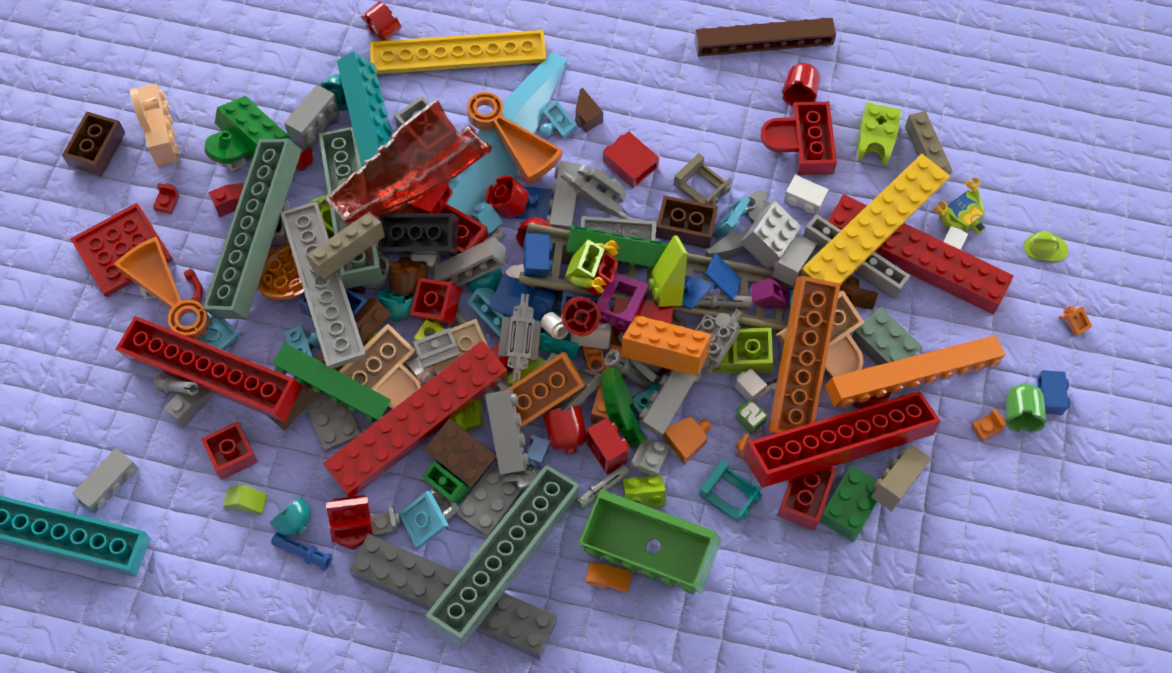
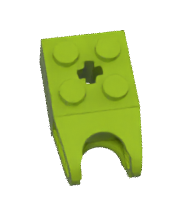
M866 102L857 140L858 161H862L866 153L875 152L880 155L882 166H887L897 139L902 109Z
M772 328L739 329L740 333L720 365L712 370V372L740 374L750 369L755 373H773Z

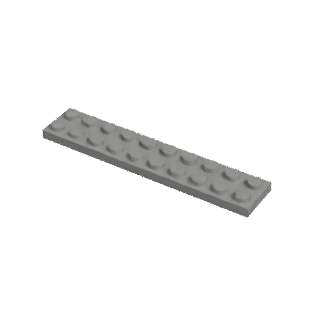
M317 201L280 212L327 368L334 369L367 358L339 269L323 280L311 269L307 254L329 240Z

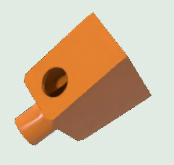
M688 417L668 426L662 434V438L667 444L671 445V449L685 465L706 445L708 437L705 432L712 427L707 419L697 424L692 417Z

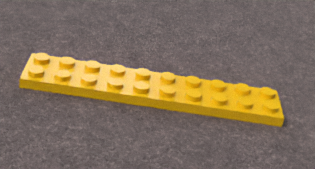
M544 30L370 42V60L377 68L376 74L542 63L546 61Z
M921 154L801 269V273L806 277L840 283L841 285L949 180L950 175Z

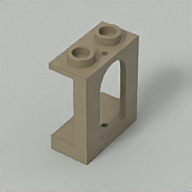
M698 153L675 175L674 186L695 202L716 205L722 195H727L731 190L732 179L729 177L725 181L704 164V156ZM696 173L700 174L717 188L708 198L703 197L686 183Z

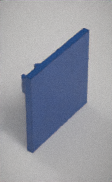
M523 186L529 192L525 212L512 218L527 220L532 217H538L547 221V216L550 215L549 204L553 195L552 189Z
M715 253L705 275L712 283H715L714 289L719 288L732 301L742 279Z
M503 274L489 304V308L511 318L514 307L520 305L521 294H525V297L526 294L529 295L528 306L531 307L537 290L528 285L518 283V280Z
M686 275L681 307L692 310L716 286L715 283Z

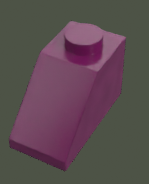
M772 278L751 285L752 292L750 296L752 301L761 308H790L789 290Z

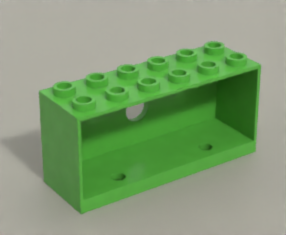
M600 489L579 544L584 547L583 551L595 558L600 559V556H602L607 562L617 566L621 563L627 570L635 573L640 570L642 574H645L644 576L656 580L658 577L664 584L675 587L677 584L683 591L694 595L695 592L702 593L722 539L714 530ZM656 539L660 542V550L655 554H650L646 549V545L650 540Z

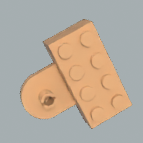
M157 83L130 89L136 116L144 131L147 148L156 166L159 167L178 162L177 155L180 152L177 143L175 144L177 138L171 126L173 125V120L168 112L170 111V106L165 98L164 91L159 90Z
M839 291L825 370L831 377L855 372L863 367L862 352L849 333L865 322L844 291ZM787 327L775 335L783 347Z
M389 324L383 327L364 346L367 358L346 364L339 370L340 373L391 399L388 406L390 409H394L421 388L418 379L404 367L416 355V350Z

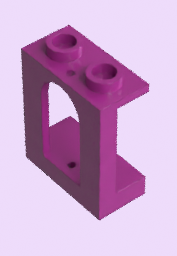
M614 272V280L604 289L597 303L601 312L600 322L614 325L620 330H627L636 316L642 301L647 300L649 296V284ZM615 290L632 295L626 310L618 314L611 312L608 308Z

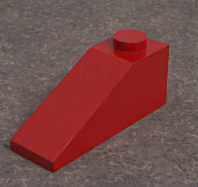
M244 183L224 185L208 192L219 217L236 210Z

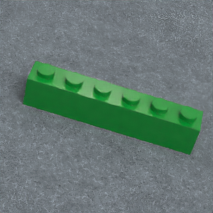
M570 225L566 249L570 252L569 254L574 255L587 240L593 243H604V245L613 240L619 247V249H616L618 254L613 256L617 259V262L623 261L626 262V265L634 267L637 264L645 265L644 268L653 270L669 243Z
M285 342L272 362L273 366L276 367L275 371L284 375L288 373L294 376L293 378L301 385L304 382L311 385L310 389L320 395L324 392L329 395L328 399L332 402L346 404V409L355 414L357 411L365 414L363 418L372 423L383 417L391 402V399L333 368L328 369L326 364Z

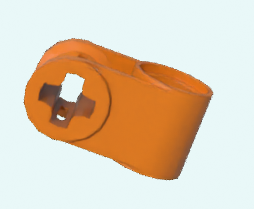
M582 346L586 368L601 373L605 368L603 349ZM593 367H599L600 369L594 370V369H592V368H593Z

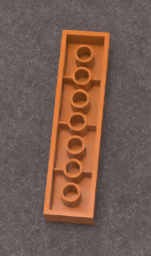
M806 276L796 277L768 432L780 433L815 422L840 283Z

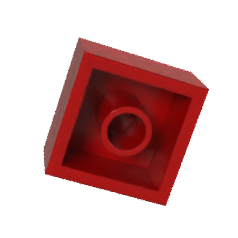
M419 278L409 315L421 321L428 320L430 322L453 325L462 288L452 282Z
M608 418L601 420L586 430V444L606 475L620 467L621 464H627L629 455L627 441L624 438L621 439L616 424L610 422Z
M238 421L201 438L214 469L221 480L258 463Z

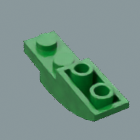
M617 367L604 369L601 371L602 393L610 422L616 424L629 446L642 444L646 441V438L629 406L634 400Z

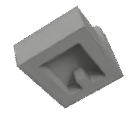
M388 508L389 512L371 516L373 536L379 537L398 532L397 525H401L399 514L394 513L393 508Z

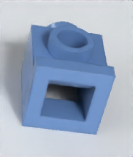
M531 435L530 445L525 450L529 458V465L527 467L542 468L550 450V441Z

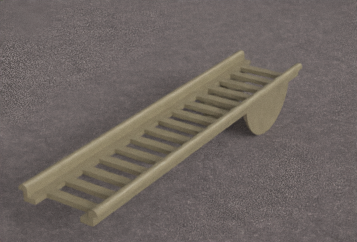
M528 223L526 233L549 235V242L553 244L552 254H549V260L553 262L551 277L547 278L523 276V272H520L518 283L528 285L536 290L539 287H544L558 292L555 302H562L563 292L596 296L585 287L574 286L568 280L558 279L560 264L569 265L573 257L566 249L569 230ZM688 253L685 276L693 277V271L703 273V280L711 282L705 273L712 257ZM723 260L742 279L739 285V296H747L748 282L758 283L770 278L786 289L793 290L795 288V283L791 286L772 277L775 269ZM629 266L628 277L636 279L637 266ZM647 269V277H646V283H647V284H648V279H651V272H652V270H650V269ZM615 290L611 300L615 301V298L631 300L632 295ZM649 290L647 300L643 301L657 302L656 299H653L652 291ZM757 304L756 316L745 314L746 307L737 308L743 313L737 321L738 324L759 328H772V330L782 331L788 326V321H782L783 308H775L774 319L764 317V308ZM673 306V312L700 317L708 314L716 318L721 313L731 317L734 311L727 310L725 306H719V309L699 306L692 310L681 306Z

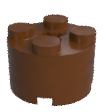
M400 257L399 261L389 265V288L392 293L409 296V292L416 291L419 278L427 279V262L413 261L410 257Z

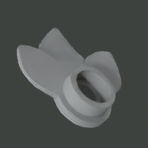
M756 191L751 196H746L750 199L747 205L752 206L748 208L746 213L752 221H755L761 211L771 204L766 201L768 195L766 191Z
M527 467L524 471L505 474L502 482L517 481L518 488L522 489L528 487L540 471L534 467Z

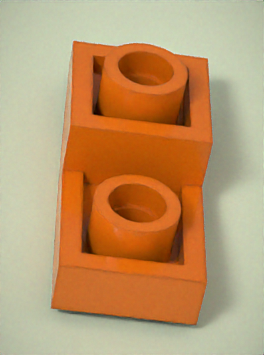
M590 562L585 582L602 589L609 587L626 593L629 591L632 572L606 564Z

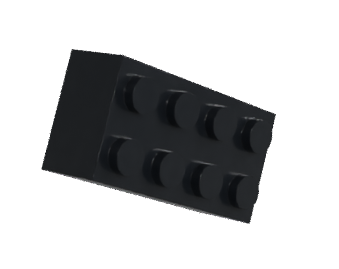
M379 214V221L381 222L385 237L378 241V252L384 255H457L459 217L455 214Z

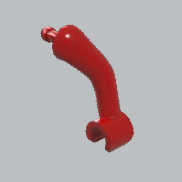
M193 269L185 270L183 273L187 281L191 280L195 288L190 300L201 304L203 286Z

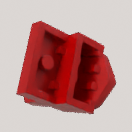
M359 495L351 499L349 497L335 498L332 502L326 503L332 543L336 542L340 546L354 550L364 543L368 534L373 535L368 497Z

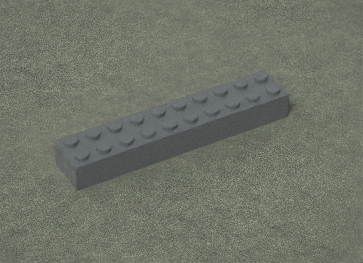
M370 534L367 535L349 570L353 578L428 611L459 574ZM504 593L475 631L540 660L556 625L557 616Z

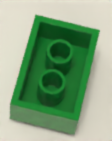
M850 465L822 513L819 522L854 542L877 503L871 496L875 492L873 486L878 480Z

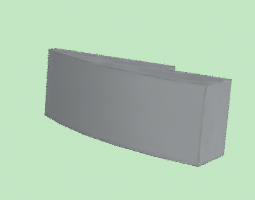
M750 227L739 235L733 230L706 250L705 256L713 257L716 253L722 260L747 252L748 250L740 241Z

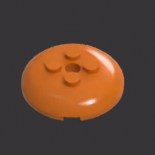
M289 240L285 242L286 245L278 249L274 247L268 253L257 289L263 296L269 299L288 300L304 294Z

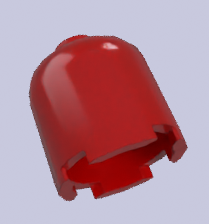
M799 63L792 66L788 71L782 89V99L786 104L793 107L794 102H815L821 80L819 71L808 63Z
M570 406V410L561 412V408L543 415L549 441L554 450L570 455L577 453V449L585 444L586 430L581 406Z

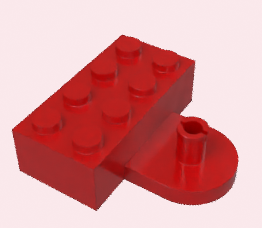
M829 101L794 102L791 117L772 118L763 124L760 133L762 144L773 152H795L797 175L834 174L837 158Z

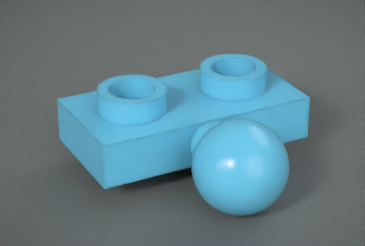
M557 100L543 111L551 121L550 124L545 123L540 127V134L543 137H551L554 129L557 128L565 139L579 128Z
M302 325L284 332L288 345L314 358L310 346H320L316 331L312 332L309 338H307Z

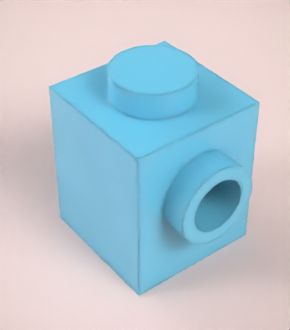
M484 202L476 205L470 213L473 219L487 226L488 234L503 222L493 207Z

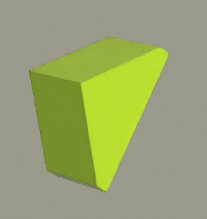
M244 484L228 487L223 507L263 514L268 495Z

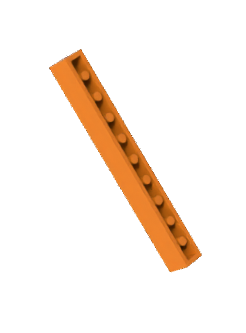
M993 335L835 376L828 381L825 388L834 407L840 405L846 407L855 401L865 402L874 396L880 398L889 392L898 393L907 387L913 389L922 383L928 385L934 383L937 379L947 380L956 374L962 376L971 370L977 372L986 366L995 367L1001 363L1000 360L1006 354L997 336Z

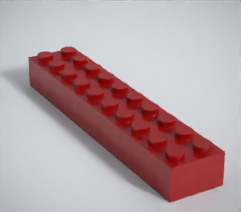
M843 194L828 222L842 230L867 205ZM905 223L875 251V253L904 272L993 315L1014 275Z
M134 316L115 349L127 359L166 375L174 376L181 381L195 382L203 390L282 422L286 421L303 389V386L292 377L137 316Z
M482 340L322 464L350 499L440 430L449 418L454 419L508 376L506 367Z
M918 391L747 443L743 457L761 488H765L932 436L941 420L923 394Z

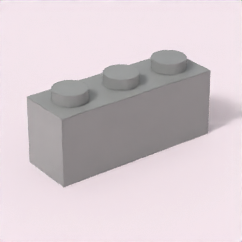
M797 234L782 257L775 260L772 266L775 269L772 277L793 286L796 282V277H799L801 274V269L812 258L817 243Z
M115 448L72 494L91 511L96 513L98 510L103 509L107 501L121 490L122 485L135 475L138 467L131 459Z

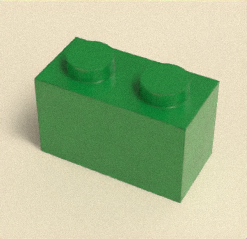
M433 461L422 476L452 502L460 503L471 489L470 486L437 461Z

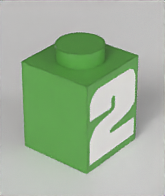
M750 400L747 404L744 402L737 408L735 419L753 435L766 423L768 415Z

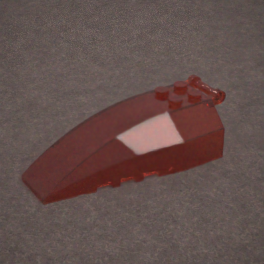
M436 99L407 120L391 136L392 139L385 146L381 145L378 148L379 152L374 157L364 161L365 165L358 172L354 171L325 200L345 223L355 222L368 212L378 217L405 207L456 178L485 156V154H489L492 146L488 142H484L475 133V129L471 125L458 132L446 116L440 102Z

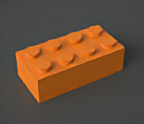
M636 315L622 338L621 356L698 376L710 351L711 334Z
M563 352L505 391L513 390V394L516 393L518 405H516V411L521 416L522 424L519 427L522 428L587 385L567 354Z

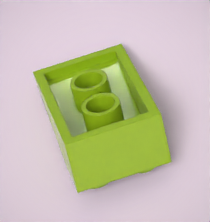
M673 236L651 272V279H648L649 290L652 291L653 299H656L659 307L682 306L688 253L678 236Z

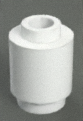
M550 312L543 316L541 327L553 338L562 339L568 334L567 329L562 324V319L557 314Z

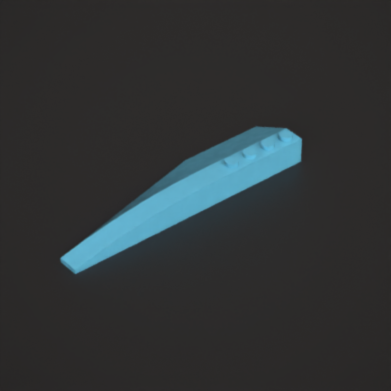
M552 52L546 58V61H543L504 101L503 117L536 134L544 116L543 111L549 105L550 98L556 89V84L562 75L567 60ZM494 129L480 130L439 179L448 182L453 193L446 204L471 217L470 213L476 205L482 202L487 203L485 200L487 189L490 185L493 186L496 183L495 180L504 175H509L514 179L517 178V166Z

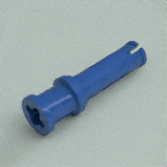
M275 533L271 540V545L303 558L305 563L315 564L323 571L328 569L332 561V554H325L317 550L315 546H305L279 533Z

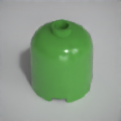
M1022 383L1008 391L1005 420L1006 426L1010 430L1020 432V429H1029V433H1033L1045 428V398L1043 392L1038 387Z

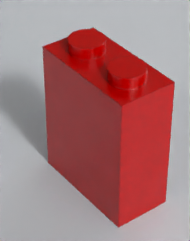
M630 131L625 135H620L614 144L607 146L603 151V162L632 188H635L659 167L660 158Z

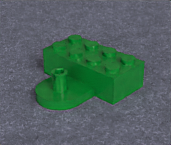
M243 96L217 107L215 124L222 131L206 139L204 151L208 158L217 163L231 164L248 156L253 159L259 139H290L292 141V138L248 97Z

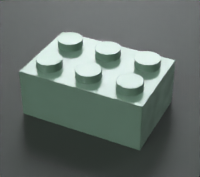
M882 307L866 319L864 324L856 328L851 336L857 346L877 366L919 355L923 348Z

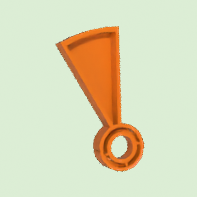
M479 92L469 99L467 117L470 124L480 130H495L528 185L547 174L561 160L562 149L503 117V102L497 95L490 92ZM486 105L490 106L493 112L484 115L479 113L477 109L480 106Z
M157 237L144 241L132 248L114 263L119 272L171 309L168 314V324L172 331L195 340L207 332L210 325L207 311L197 301L181 300ZM193 313L197 315V320L191 326H183L180 324V319L183 315Z

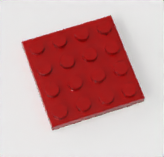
M138 203L70 238L105 297L133 283L132 280L117 270L114 263L144 241L157 237L167 263L173 261L172 256Z

